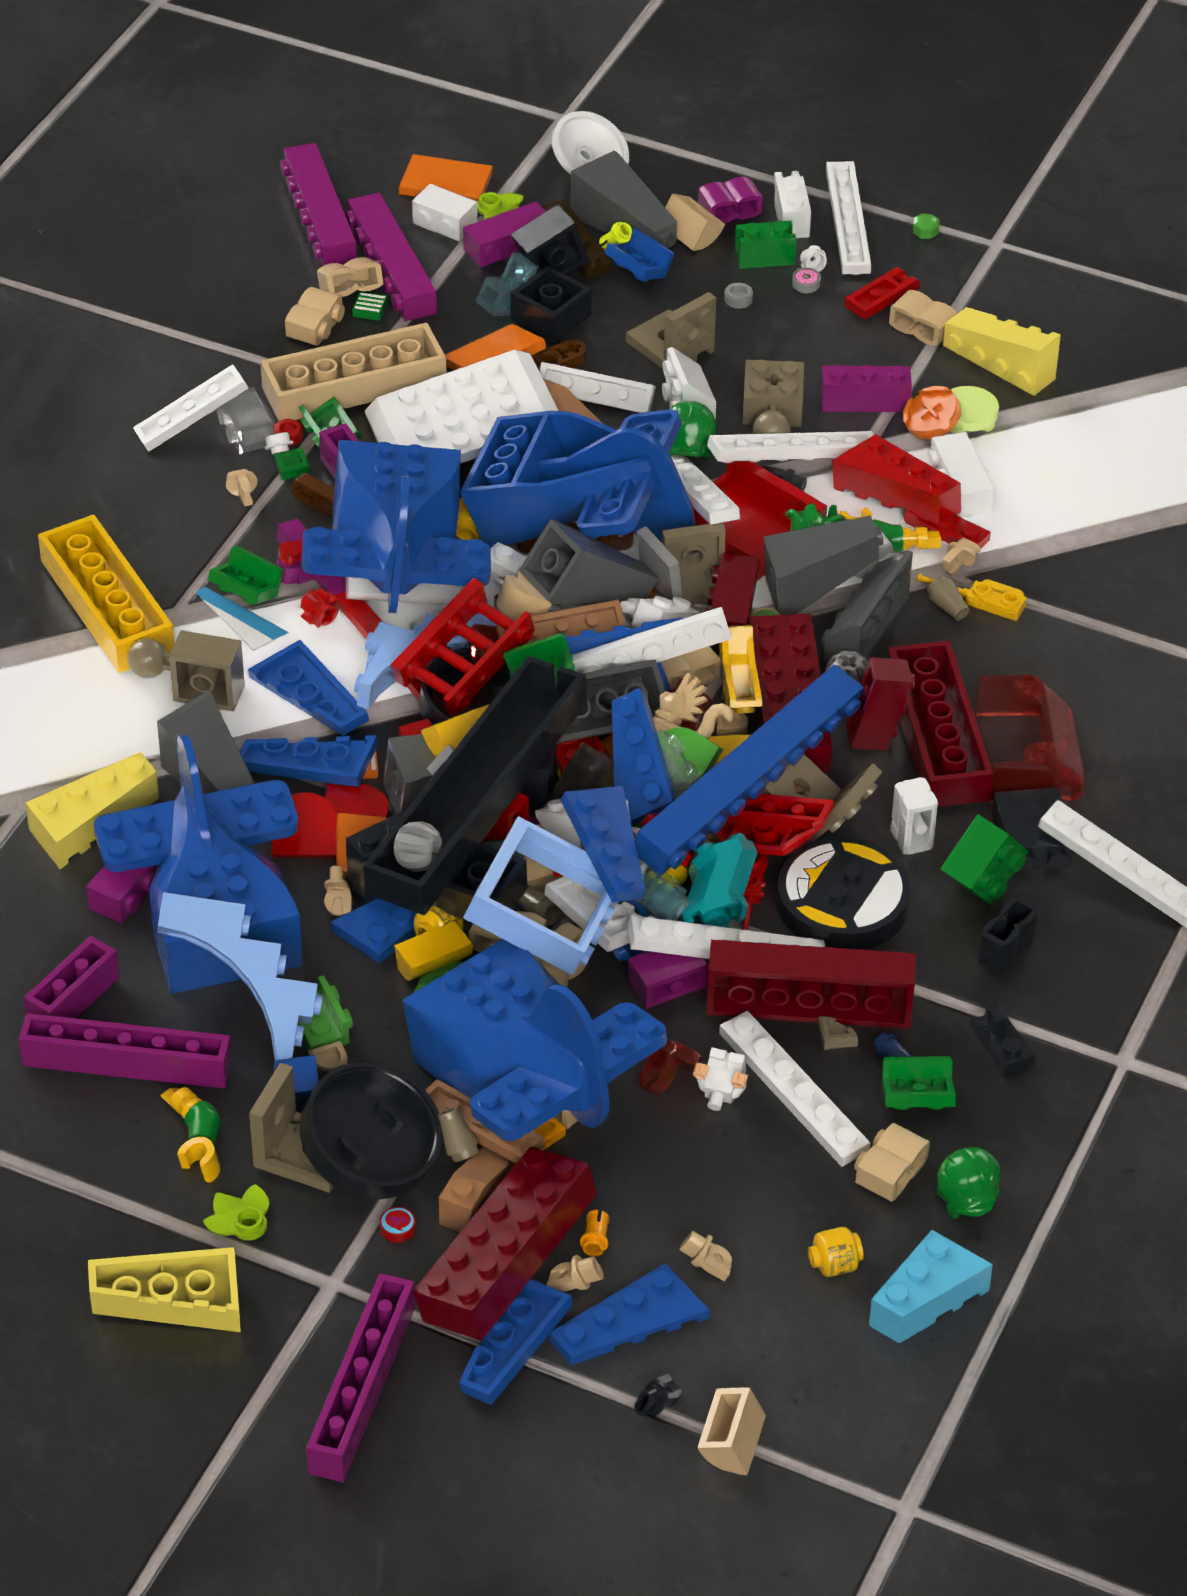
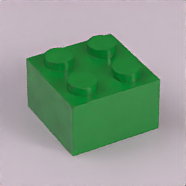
M977 814L940 870L960 886L989 905H992L995 900L1000 899L1005 893L1007 882L1013 873L1018 872L1023 867L1028 850L1008 833Z

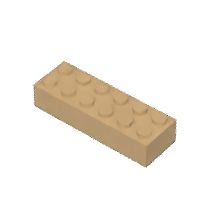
M428 323L260 361L262 389L278 421L283 419H302L304 415L298 407L303 404L311 413L335 396L343 409L373 402L379 396L447 373L446 356Z

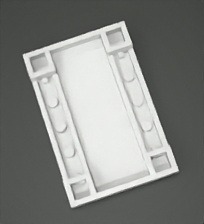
M512 350L379 396L368 406L365 414L377 443L389 442L396 445L417 444L422 447L461 450V464L478 457L497 417L558 411L531 354Z

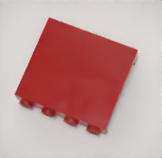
M751 461L727 463V472L713 481L739 507L740 519L723 522L726 530L725 554L759 558L758 580L765 576L763 537L790 532L791 520L785 515L787 510L803 511L807 505L814 503L817 511L825 518L827 517L826 504ZM694 509L696 518L695 526L709 524Z

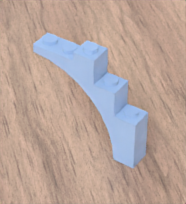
M426 613L421 624H415L413 631L380 621L374 633L369 632L365 642V650H368L365 672L357 676L354 685V691L358 692L357 706L369 709L378 696L396 682L391 663L436 617L435 615ZM480 613L475 614L466 624L494 643L499 639L496 629L497 624ZM460 635L454 636L446 645L452 651L461 648L477 647Z
M163 892L158 933L184 939L209 951L230 966L249 987L263 1011L271 1033L275 1061L292 1058L294 1046L301 1047L304 1026H299L297 1023L311 1024L313 1014L320 1015L323 995L316 994L317 984L276 978L277 975L284 976L287 955L280 954L281 944L241 938V935L248 936L251 916L244 915L245 904Z

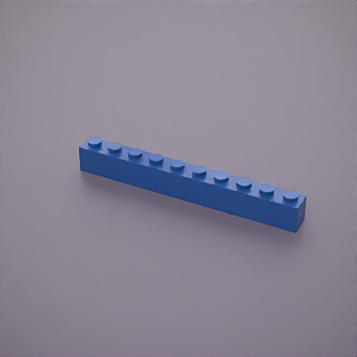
M834 664L641 828L635 838L638 858L660 876L671 867L673 869L679 867L691 849L695 852L697 848L703 845L707 835L711 832L714 834L718 833L725 825L729 816L733 815L736 817L744 809L750 798L755 800L762 794L767 783L778 781L789 764L795 766L808 748L814 749L818 746L827 731L833 733L846 715L849 717L854 715L862 703L859 698L864 686Z

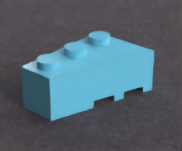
M931 1230L871 1299L869 1326L892 1340L901 1343L935 1323L938 1316L950 1309L953 1312L963 1306L964 1301L976 1294L981 1296L988 1292L993 1264Z

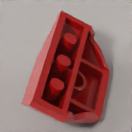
M761 794L755 800L750 798L744 809L736 817L733 815L729 816L725 825L715 836L720 843L735 834L742 833L747 840L753 842L758 854L785 856L801 848L824 827L835 806L834 800Z

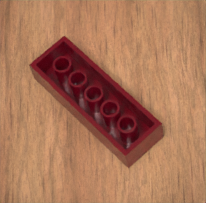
M811 614L748 617V625L753 626L755 663L762 694V706L756 707L759 728L821 676ZM827 731L818 746L814 749L808 748L804 755L824 774H830L832 743L830 732Z
M950 640L888 647L887 658L907 660L910 672L915 676V687L913 692L908 694L906 712L903 716H900V721L918 778L921 777L927 780L931 788L930 791L934 793L938 801V807L991 801L994 773Z
M711 939L706 1015L736 1017L748 1011L756 1019L818 1023L819 1016L836 1018L835 1021L843 1025L910 1029L915 987L916 953Z
M530 1146L413 1290L422 1321L482 1341L596 1197L597 1190L589 1164Z

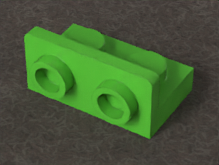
M324 975L317 977L318 989L316 994L323 995L320 1015L313 1014L311 1024L297 1023L299 1026H304L302 1039L308 1050L341 1041L342 1045L349 1044V1029L353 1028L352 1018L348 1009L342 1010L340 1006V997L335 985L330 986Z

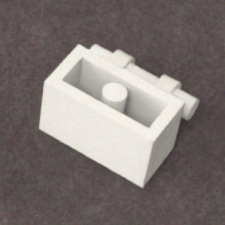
M655 596L654 599L629 598L626 601L620 602L622 613H626L633 618L630 628L641 627V624L644 622L681 617L684 619L700 614V612L690 607L691 603L688 600L680 597H673V600L660 596Z

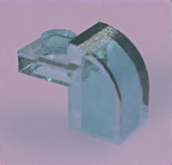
M512 252L502 277H486L475 302L493 316H510V293L534 276L538 266L521 253Z
M648 866L642 874L646 891L642 899L635 901L648 908L658 919L677 921L691 902L685 895L687 890L669 873L665 872L660 876Z

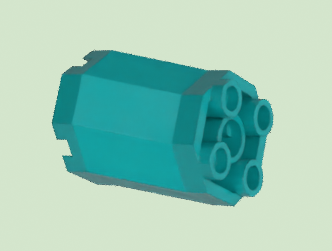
M738 833L729 837L726 841L717 844L706 843L696 849L697 857L691 861L688 871L693 884L680 922L730 928L728 923L733 919L736 920L737 924L745 919L749 906L743 895L758 852L753 842L747 840L744 834Z

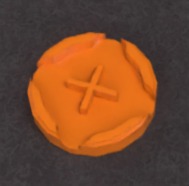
M931 386L918 391L919 395L914 399L911 397L907 401L903 410V421L910 434L919 439L930 440L932 437L945 435L958 423L961 416V404L956 395L947 387Z

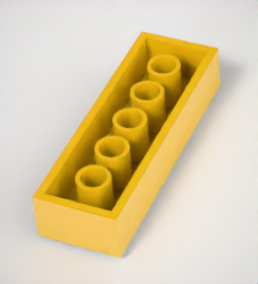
M94 514L38 534L41 562L118 673L130 669L127 661L128 651L140 639H155L165 647L167 653H171L175 644L173 624Z

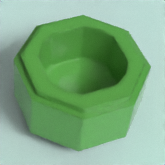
M921 213L914 217L913 234L921 239H932L939 235L940 219L933 214Z

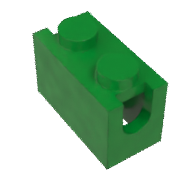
M792 221L736 225L735 255L739 269L795 265L796 235L792 234Z

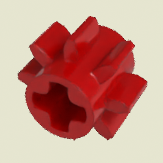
M321 587L318 590H310L301 600L300 607L305 611L301 618L309 625L314 624L317 628H320L321 625L331 624L338 614L339 608L334 605L338 598L329 590L324 591Z

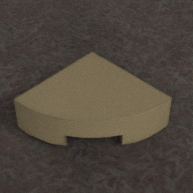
M818 1017V1028L824 1050L858 1046V1036L852 1027H846L836 1022V1018Z

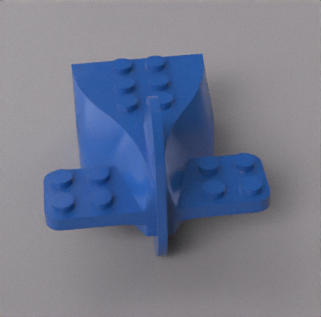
M674 409L632 414L624 419L618 430L586 416L566 411H543L497 417L460 491L482 541L488 544L490 548L497 542L507 546L537 538L541 535L550 519L564 525L577 521L579 531L592 538L617 534L626 535L630 532H634L637 535L636 531L646 526L661 543L662 530L696 525L693 506L674 461L669 454L682 425L679 414Z
M339 440L333 494L332 529L314 527L304 531L302 569L314 575L368 579L382 593H388V613L394 614L397 613L399 594L405 595L418 584L466 586L474 577L483 583V586H487L491 575L490 546L478 539H455L459 512L461 450L422 447L417 444L396 445L389 442L372 443Z
M188 734L178 736L177 749L181 790L176 800L99 816L94 822L95 838L103 865L108 871L123 872L159 865L149 889L154 939L170 994L235 981L241 978L230 966L209 951L184 939L158 933L163 892L245 904L244 915L251 916L248 936L241 935V938L281 944L280 954L287 955L285 970L302 966L300 914L280 868L271 859L250 847L290 837L298 831V815L287 784L280 780H271L202 794L197 761Z
M501 939L402 1000L414 1063L434 1078L471 1098L472 1116L497 1136L507 1141L522 1138L564 1110H569L580 1123L587 1127L595 1128L607 1119L610 1103L607 1084L667 1043L665 1025L633 1003H620L592 1020L578 997L568 988L560 985L528 950H523L504 939Z

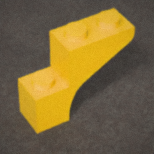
M728 626L732 639L719 643L721 665L723 666L725 705L733 708L735 713H754V707L762 706V694L755 663L753 626Z

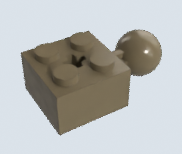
M761 359L746 360L743 425H753V434L790 433L791 427H801L804 362L767 361Z
M180 630L171 653H167L165 647L159 641L152 638L136 641L128 651V665L132 672L141 678H154L164 670L171 671L173 701L188 703L208 691L212 694L218 709L234 712L245 687L242 640Z

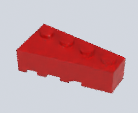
M876 434L832 460L833 487L835 490L843 492L845 489L855 491V496L866 500L870 496L881 500L882 506L891 509L893 507L905 508L906 512L913 511L920 519L937 525H941V522L961 512L960 482Z

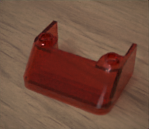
M1034 675L979 676L975 708L976 716L1039 715L1043 742L1032 743L1025 748L1024 761L993 762L992 770L994 777L991 801L989 803H993L994 793L1054 787L1059 788L1062 801H1072L1080 798L1084 792L1085 778L1073 712L1070 706L1040 678Z

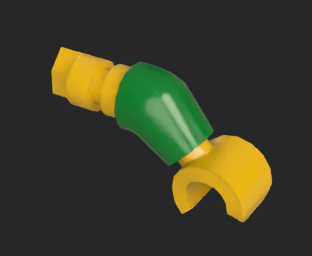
M865 507L861 510V517L870 515L872 517V512ZM840 511L839 515L845 517V520L860 518L850 516L846 511ZM876 519L873 520L875 527H880L882 533L891 542L894 551L891 553H901L905 549H911V546H914L915 549L941 548L939 531H927L926 527H915L914 531H911L910 527L902 528L901 524L894 525Z
M169 1088L160 1096L178 1114L182 1115L185 1119V1125L189 1128V1140L179 1148L177 1153L182 1169H190L195 1161H200L205 1181L213 1182L220 1173V1163L214 1147L221 1126L219 1113L209 1101H202L189 1088Z

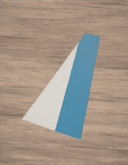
M206 587L195 592L252 650L289 633Z

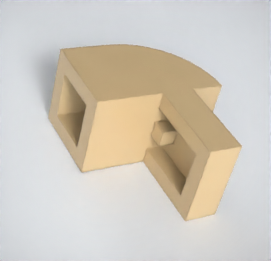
M521 566L518 567L516 576L505 574L496 600V605L501 612L512 619L519 618L525 611L529 612L531 616L548 613L551 603L519 571Z

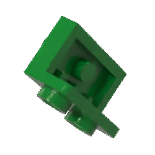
M335 396L311 413L304 404L298 407L304 415L300 421L310 434L316 433L312 439L319 449V432L345 423L358 440L363 438Z
M236 545L231 548L228 563L210 569L208 581L218 585L225 592H232L242 597L246 603L258 605L278 596L283 568Z
M559 633L504 652V658L511 677L528 656L554 664L555 679H557V669L559 666L576 671L564 633Z
M950 1056L883 1058L882 1091L886 1108L907 1110L911 1107H928L940 1110L945 1107H955L956 1093L952 1080V1058Z

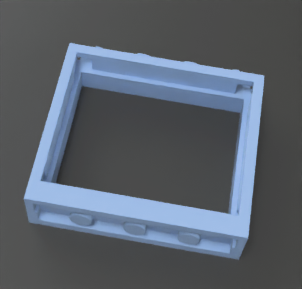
M518 816L463 918L573 975L579 963L586 966L595 949L589 944L591 943L596 946L605 927L599 924L607 925L615 909L610 903L617 905L618 902H611L586 851ZM515 851L602 896L578 944L490 898Z

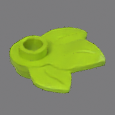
M487 192L479 197L477 211L484 215L485 220L519 208L523 201V196L515 193L498 195L497 193Z
M256 1184L252 1185L245 1192L242 1199L217 1192L213 1200L215 1214L205 1218L203 1224L211 1233L219 1236L235 1235L237 1238L246 1241L258 1239L267 1229L265 1214L270 1206L269 1199L266 1193Z

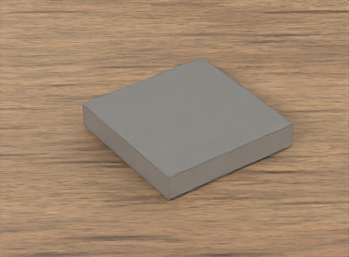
M645 526L637 530L640 561L659 578L654 588L662 597L668 600H673V597L683 598L680 567L677 559L649 528Z

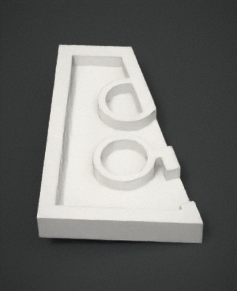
M566 877L547 883L544 892L546 897L583 930H585L602 897ZM625 901L621 905L610 903L615 909L607 925L599 924L605 927L598 944L607 952L630 943L628 931L631 915L641 916L634 912L635 907Z

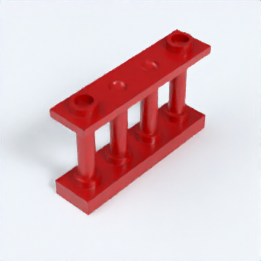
M474 577L391 663L396 682L405 688L413 679L418 678L444 695V704L448 716L451 718L466 709L478 691L506 663L504 652L527 644L535 632L529 612L525 611L514 621L487 603L488 600L483 583ZM480 613L505 629L506 632L494 643L466 625L475 614ZM460 635L486 653L475 665L446 647L454 636ZM440 657L465 675L453 687L425 668L433 658Z

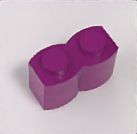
M737 177L725 183L712 182L700 187L698 203L725 224L736 218L747 219L761 214L763 196L751 178Z

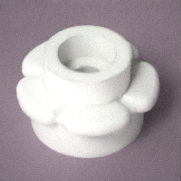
M817 245L810 246L800 255L801 267L812 268L820 272L827 262L825 251L820 250L821 248Z
M288 432L265 437L267 446L264 448L266 450L271 449L273 455L289 451L288 445H292L293 441H290Z

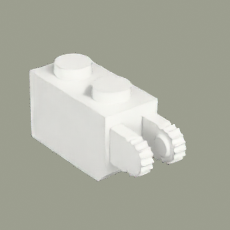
M792 171L791 176L783 177L781 172H775V210L778 221H792V234H795L796 238L809 237L811 208L803 176L800 177L799 171Z

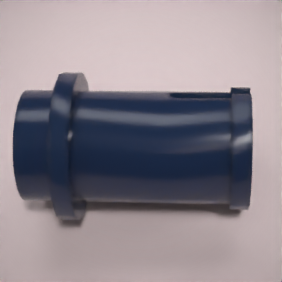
M884 1032L874 1041L875 1052L880 1057H914L898 1042V1036L895 1034Z

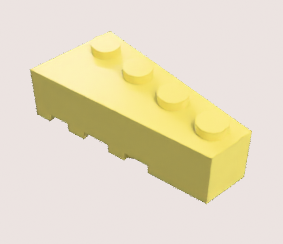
M966 307L945 323L943 346L1035 396L1056 378L1061 334L1052 332L1048 335L1041 333V328L1034 326L1024 328L1018 326L1016 321L1010 319L1005 322L997 320L995 315Z
M139 752L25 802L29 830L58 868L61 869L69 863L68 859L77 852L82 854L91 848L90 843L96 839L94 822L99 816L149 806L159 799L157 771L145 756Z
M234 1247L88 1260L92 1314L241 1332Z

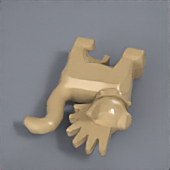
M687 673L676 692L670 693L666 691L659 696L660 706L655 711L653 717L658 736L669 729L680 727L682 720L697 722L694 715L703 713L697 707L708 701L706 697H700L707 688L704 685L697 688L700 683L699 678L695 677L691 681L692 675ZM724 703L712 705L704 713L702 723L695 732L709 739L715 730L716 719L719 716H722L728 722L733 720L732 709Z

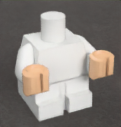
M712 1048L707 1065L696 1062L693 1076L697 1078L699 1088L705 1092V1097L709 1098L708 1108L719 1111L723 1102L732 1104L733 1100L738 1098L745 1090L748 1075L745 1074V1055L733 1052L727 1053L725 1050Z

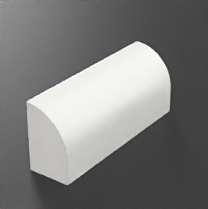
M346 577L347 599L388 601V593H382L368 579ZM418 584L405 595L399 594L398 602L448 605L465 586Z

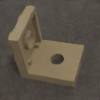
M708 292L673 312L668 309L626 332V342L662 369L663 361L667 360V348L670 347L675 348L694 362H697V355L706 351L711 354L714 352L716 297Z
M723 522L712 525L706 524L662 530V544L679 562L683 599L688 600L691 603L690 607L700 613L712 607L708 605V594L710 587H716V584L712 583L714 565L720 566L722 553L725 554L726 530ZM698 550L696 555L687 556L689 552ZM702 603L707 606L697 607L694 604Z
M803 755L795 766L789 764L786 767L785 772L778 781L767 783L762 794L834 800V808L824 827L809 840L812 842L827 830L832 833L835 832L846 819L849 820L861 808L859 804L862 800L861 797L865 800L875 791L878 785L874 782L882 771L872 763L844 788L840 789L808 757ZM793 783L801 786L804 796L795 792Z
M280 1063L249 1112L253 1165L255 1168L331 1193L334 1186L316 1171L307 1158L300 1138L301 1113L296 1112L293 1067Z

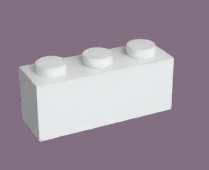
M962 432L932 437L931 450L927 451L928 464L961 483V512L957 516L965 517L992 512L995 489L967 433Z

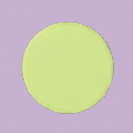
M960 386L951 389L961 404V416L950 432L954 434L980 430L988 432L994 429L998 418L999 403L992 393L975 386Z

